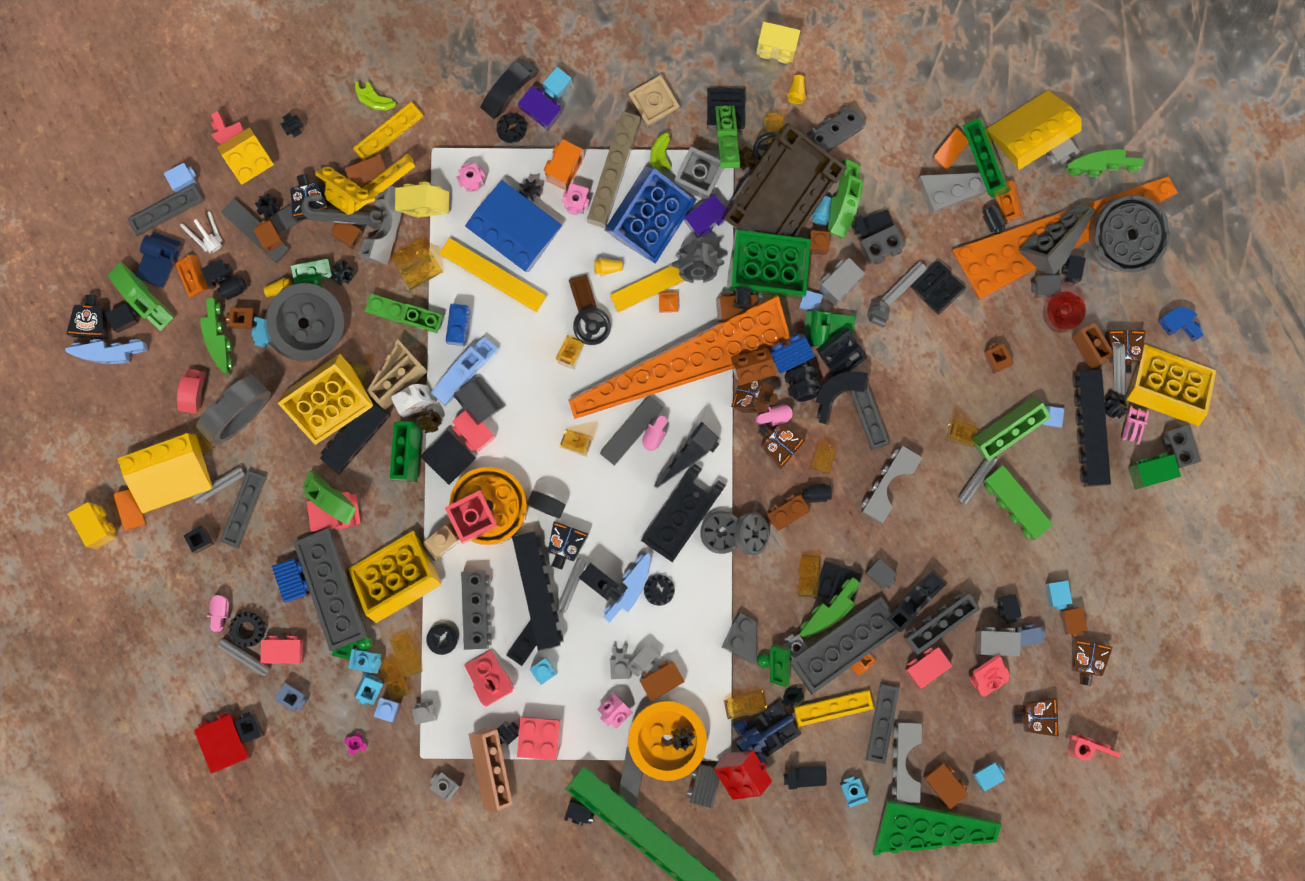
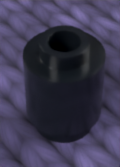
M996 204L982 211L984 215L982 217L991 233L995 232V234L1006 230L1005 226L1008 223Z
M239 275L219 283L217 290L221 298H226L228 301L244 293L247 286L242 276Z
M826 483L807 484V488H803L804 500H807L808 503H820L831 500V485H826Z

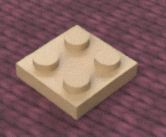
M661 75L628 93L647 127L680 109L679 104Z

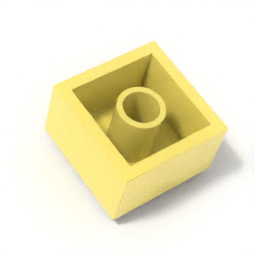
M763 21L756 54L764 59L774 58L778 59L781 63H793L800 30Z
M419 182V185L404 184L403 187L395 188V211L417 218L449 214V191L443 190L441 186H431L429 182Z

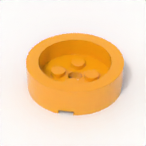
M481 467L467 472L454 485L450 494L449 505L480 490L486 501L490 500L493 502L491 512L499 526L471 541L480 545L491 546L510 540L512 536H515L520 531L527 517V497L523 487L510 473L499 468Z
M672 701L656 702L645 707L632 721L628 733V748L636 766L646 775L663 781L681 779L692 773L701 763L707 746L706 731L698 715L687 706ZM678 726L683 729L687 726L690 729L689 733H693L695 736L691 739L693 746L686 748V751L681 748L676 750L674 744L664 746L661 743V738L664 735H670L673 738L671 731H675Z

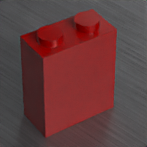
M226 712L217 716V720L212 723L207 720L198 724L199 728L194 730L211 774L251 758L246 743L241 741L234 722L236 721L234 714L228 715Z

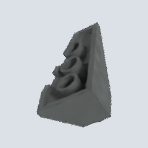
M1078 204L1060 217V221L1054 225H1047L1045 227L1046 230L1039 235L1035 233L1029 237L1018 249L1019 252L1040 271L1054 275L1066 263L1095 209Z

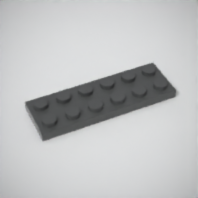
M325 529L293 542L329 650L334 651L367 638L331 529Z
M882 597L872 602L789 662L811 695L899 632L887 620L892 611Z

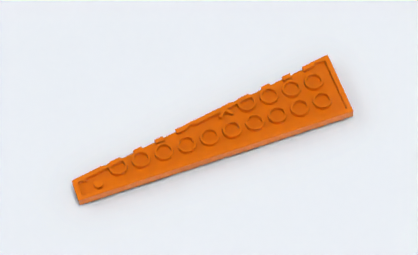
M1169 176L1085 204V206L1094 208L1095 212L1074 249L1089 241V227L1092 218L1097 210L1109 200L1123 196H1142L1159 204L1177 194L1178 192ZM1068 211L953 249L951 252L978 300L1037 270L1018 249L1029 237L1035 233L1039 235L1046 230L1045 227L1047 225H1054L1060 221V217Z
M775 295L568 399L574 419L733 369L732 357L764 348L769 350L777 342L783 343L788 341L790 335L779 296Z

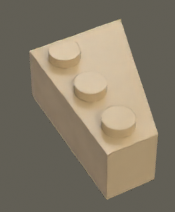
M398 339L391 354L385 359L386 362L381 371H378L367 390L384 410L393 404L391 399L393 395L415 384L428 372Z

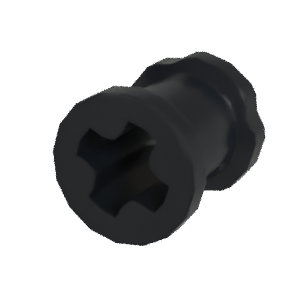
M735 287L736 299L733 307L737 309H750L748 303L749 293H751L752 289L748 287Z

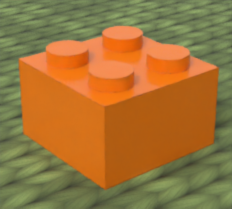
M562 139L560 144L557 143L552 152L554 156L552 160L547 161L544 170L547 182L568 191L570 183H572L584 160V153L582 148Z

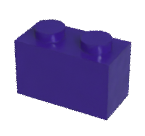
M531 86L518 102L519 109L547 131L562 115L561 105L554 99L549 100L546 97V93L540 88L535 89Z
M714 194L684 217V222L697 239L701 236L704 238L712 232L711 228L716 224L720 226L725 222L722 216L726 208Z

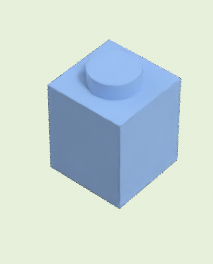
M185 163L164 173L175 193L194 183L196 184L194 179L196 173L191 166L188 167Z
M384 697L380 698L374 717L395 722L401 703Z

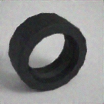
M534 490L531 492L527 502L528 506L558 519L561 518L566 506L563 502Z

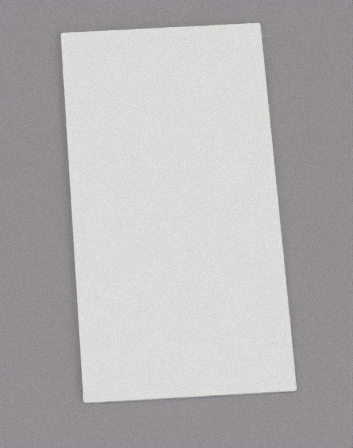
M433 148L431 154V186H441L443 190L449 191V214L430 216L428 310L442 314L443 318L438 334L428 332L427 385L433 391L453 364L470 347L473 348L483 337H486L498 348V352L472 377L469 383L482 377L505 404V407L491 418L489 417L483 421L495 439L479 452L475 449L471 451L464 443L467 439L463 435L459 437L452 429L455 426L452 421L465 411L455 398L446 406L435 398L437 402L427 407V410L433 409V412L435 411L440 415L441 424L437 425L438 431L426 434V450L448 430L476 459L450 485L425 462L424 541L443 526L452 524L445 507L449 506L451 491L463 475L481 467L499 468L516 478L525 491L527 502L531 492L534 490L566 504L559 519L528 506L526 520L520 531L516 534L521 535L535 531V536H540L542 547H538L540 555L544 554L546 566H543L544 574L548 573L551 583L547 585L548 592H553L555 603L551 604L553 611H557V605L577 558L584 559L587 562L584 570L591 562L619 585L618 590L621 591L622 589H628L622 583L625 580L622 578L629 568L633 570L637 566L635 561L641 554L645 556L649 553L650 566L646 581L652 576L664 575L672 581L675 592L669 603L663 606H656L647 601L643 587L639 598L631 610L626 612L622 608L609 623L603 618L606 615L603 612L610 603L614 605L616 602L611 598L607 601L583 581L579 580L566 613L557 611L559 622L556 623L557 630L562 631L564 640L560 642L561 646L539 652L536 646L524 665L520 666L506 655L531 619L512 538L504 543L491 546L480 545L472 541L465 544L459 542L436 561L425 549L442 585L423 596L421 703L433 701L437 720L420 724V757L423 759H473L469 733L483 728L497 729L505 721L509 724L514 721L520 727V717L560 720L557 760H625L629 729L637 714L653 703L672 701L687 706L702 721L707 737L706 751L702 761H720L725 754H731L732 653L721 647L732 626V552L716 554L709 551L702 543L700 529L703 521L714 512L724 511L732 514L733 408L731 404L733 402V369L650 395L664 407L650 425L654 426L659 416H665L667 423L663 432L666 433V436L656 450L649 451L642 444L645 430L615 466L606 460L600 452L648 396L574 419L568 399L721 323L717 319L716 299L721 297V294L733 293V291L727 290L728 270L733 248V226L726 221L720 226L716 224L711 228L712 232L704 238L702 236L698 238L703 243L715 247L718 252L717 258L724 260V264L717 267L715 278L703 283V280H694V283L684 281L661 292H678V312L659 313V294L618 313L611 300V294L672 266V262L679 260V249L698 239L683 220L662 255L654 264L604 231L605 228L587 222L609 149H583L584 160L572 184L589 188L588 198H590L588 210L584 209L583 214L573 215L567 212V209L564 208V203H562L563 194L568 191L546 180L544 167L548 160H552L554 156L552 153L553 149ZM631 150L608 223L644 167L652 168L650 166L651 150ZM689 150L665 151L671 170L662 168L661 172L671 182L674 183ZM700 150L719 159L718 150ZM467 163H476L477 168H482L485 176L482 179L484 186L474 192H466L464 186L460 187L456 177L460 175L458 169H461V166ZM724 168L712 195L715 194L725 208L734 196V168ZM526 178L529 182H533L536 179L537 183L535 186L542 187L541 190H538L541 197L536 196L534 198L535 201L532 203L563 225L530 272L523 271L465 227L475 210L501 180L519 192L522 191L519 184L524 185ZM529 186L528 191L526 192H528L530 195L532 194V190L534 189H532V187ZM683 190L696 200L688 214L706 201ZM448 238H451L546 295L547 297L538 312L532 311L439 255ZM599 257L622 260V271L604 276L595 275L594 260L599 259ZM583 275L588 277L597 308L603 310L611 322L609 336L605 341L597 345L582 343L577 339L573 331V322L578 314V309L569 280ZM450 304L467 305L470 309L466 346L448 345L446 343ZM596 313L587 315L589 319H594L598 322L604 321ZM581 319L579 331L585 337L587 333L585 322ZM591 323L589 325L590 330H594L596 328V325L594 323ZM605 327L600 328L596 335H592L591 340L601 337ZM703 422L719 437L717 441L719 446L713 453L710 451L705 457L695 463L702 468V471L693 483L708 494L718 480L724 483L726 487L672 563L643 543L641 539L693 465L658 489L654 487L655 483L669 464L673 462L677 453L684 448L686 441L697 426ZM695 492L693 496L697 498L699 493ZM487 500L486 502L490 510H492L493 502ZM554 521L589 534L575 561L572 562L566 559L562 570L551 566L555 555L548 553ZM723 527L720 530L717 529V536L719 538L726 536V529ZM486 571V575L490 576V586H486L487 594H490L491 605L487 606V614H491V625H488V633H492V645H489V649L464 650L461 572ZM657 582L656 589L651 591V593H658V596L662 599V592L668 588H661ZM437 624H447L457 634L458 641L455 649L445 655L433 653L426 642L429 630ZM447 632L442 636L435 634L437 639H439L437 647L442 643L449 644L445 639ZM648 644L661 656L650 670L654 673L659 670L658 665L667 660L669 663L674 662L685 682L651 701L640 683V680L643 679L641 675L636 676L630 670V679H611L610 660H616L612 653L613 646L616 647V652L620 654L623 652V646L625 645L627 651L624 659H629L631 662L644 646ZM492 650L501 669L505 670L515 689L510 694L485 707L480 702L473 688L474 684L464 665ZM547 658L557 675L541 685L529 669ZM613 693L633 712L617 729L612 724L607 726L600 719L602 714L597 710ZM664 735L661 738V743L664 746L671 745L669 739L672 737ZM519 736L509 745L506 742L500 744L503 759L533 758L517 757Z

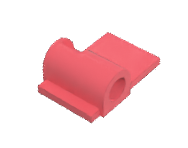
M341 492L356 507L349 525L329 515L312 501H307L311 532L328 528H335V530L346 529L361 524L357 494Z
M492 650L464 665L474 684L473 688L480 702L485 707L510 694L515 689L505 670L501 669Z
M998 654L975 669L973 674L969 676V679L979 694L985 697L1010 681V675L1007 667L1003 664L1001 656Z
M1078 733L1075 736L1069 734L1065 736V738L1070 739L1068 753L1074 758L1089 760L1094 755L1095 750L1120 758L1121 754L1110 750L1111 746L1099 741H1096L1094 744L1095 740ZM1082 745L1083 751L1079 753V748Z

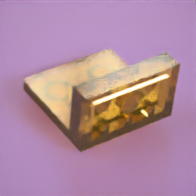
M424 238L415 240L411 245L391 255L396 268L410 291L443 273Z

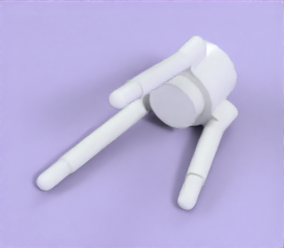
M210 211L207 214L215 236L213 234L208 235L198 220L194 219L195 224L204 236L203 242L183 223L180 224L184 231L205 252L208 251L209 254H212L222 247L221 242L223 240L219 236Z

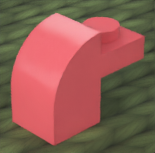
M218 111L211 114L213 118L211 124L215 130L212 136L219 145L244 131L240 122L226 127Z
M187 369L185 376H181L177 392L178 411L197 414L202 402L201 390L207 378L206 371Z

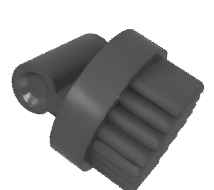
M883 301L871 302L867 314L869 322L884 328L887 324L886 320L889 318L888 304Z

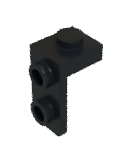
M888 210L862 218V215L857 216L851 224L853 234L857 235L858 240L894 226Z
M825 766L786 768V773L783 774L784 785H787L789 790L800 787L826 786Z

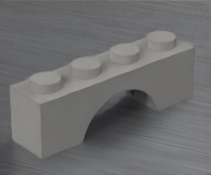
M389 186L375 197L374 204L381 212V225L373 237L363 239L359 254L360 258L375 264L388 265L393 243L396 239L397 228L401 221L402 213L395 211L396 187Z
M904 446L894 450L890 457L893 461L890 466L885 465L881 472V475H883L881 481L874 483L871 488L873 494L870 498L866 497L861 505L864 508L861 513L879 524L884 523L893 508L887 497V488L890 481L899 475L911 476L922 460L921 456Z
M896 722V726H893V738H896V746L892 747V758H895V766H892V777H895V785L891 786V797H894V801L920 803L921 783L915 781L908 774L905 761L908 752L916 745L922 743V724Z

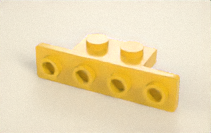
M324 167L321 170L315 171V175L326 182L325 199L346 214L354 213L355 202L359 205H364L375 201V196L333 168Z

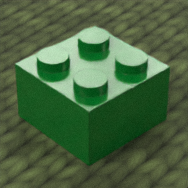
M1168 453L1159 454L1151 457L1152 461L1149 458L1133 462L1134 466L1128 468L1135 490L1181 477L1175 454L1168 456Z

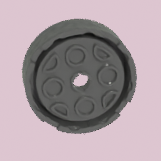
M1123 196L1111 199L1097 210L1090 223L1089 243L1091 250L1102 265L1113 271L1140 272L1147 270L1161 260L1168 248L1170 232L1167 216L1158 204L1146 197ZM1130 229L1136 231V237L1132 240L1128 237V230Z
M300 283L283 289L274 297L266 311L264 328L268 341L279 354L298 362H309L325 356L335 348L343 334L344 316L339 302L329 291L318 285ZM305 318L308 320L309 325L306 329L299 327V319Z
M253 375L246 376L230 386L222 393L223 396L216 403L213 402L199 418L196 428L213 446H218L239 433L261 412L269 401L271 392Z

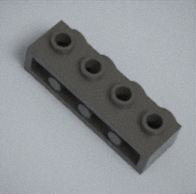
M854 106L850 108L844 107L837 113V117L834 119L830 117L822 123L823 126L819 129L813 128L807 133V137L829 153L864 129L866 123Z
M486 571L461 572L464 650L489 649V645H492V633H488V625H491V614H487V606L491 605L490 594H487L486 586H490V576L486 575Z
M962 593L958 594L952 599L954 602L951 605H943L937 610L938 614L933 618L931 615L921 621L923 625L918 629L913 627L905 633L907 637L904 640L915 655L920 654L980 610V607L969 593L964 595Z

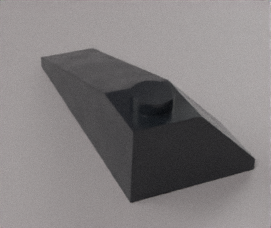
M701 422L686 441L684 448L677 453L673 462L669 464L657 480L654 487L658 489L705 457L710 451L713 453L719 446L717 442L719 437Z

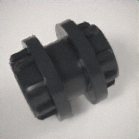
M805 361L793 367L784 376L785 382L792 384L788 388V394L797 402H805L816 398L821 389L820 381L814 380L818 375L817 368L813 367L810 362Z

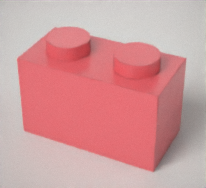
M466 411L462 412L452 421L455 425L452 429L459 437L463 435L467 439L464 443L471 451L475 449L479 452L495 439L483 422L477 425Z
M267 636V640H261L260 663H303V640H298V636H286V640H278L279 636Z
M929 647L923 652L924 656L919 660L914 658L907 664L908 668L905 671L918 689H922L952 667L939 647Z

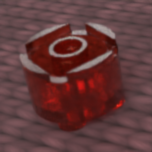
M1067 291L1053 296L1046 303L1043 310V318L1050 330L1058 333H1066L1075 329L1081 324L1086 314L1083 300L1079 296ZM1061 311H1067L1068 314H1062Z

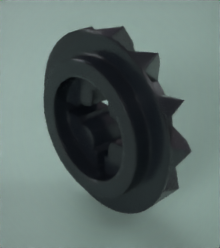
M508 113L501 116L497 122L496 131L502 141L516 143L525 136L526 123L517 114ZM507 123L510 125L516 124L514 127L516 133L511 130L509 132L506 131L508 129Z
M664 575L652 576L644 585L645 598L653 605L663 606L669 603L674 596V585ZM657 582L661 588H668L662 592V599H660L658 593H651V591L656 589Z
M447 624L433 626L426 637L429 649L438 655H445L453 651L458 641L456 631ZM447 632L445 639L449 644L442 643L437 647L439 639H437L435 634L442 636Z

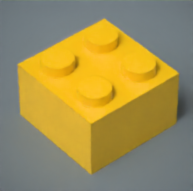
M250 127L217 147L241 185L274 165Z
M87 502L67 513L87 548L98 549L117 538L115 535L116 529L111 522L108 523L105 517L107 513L102 505L99 506L98 504Z

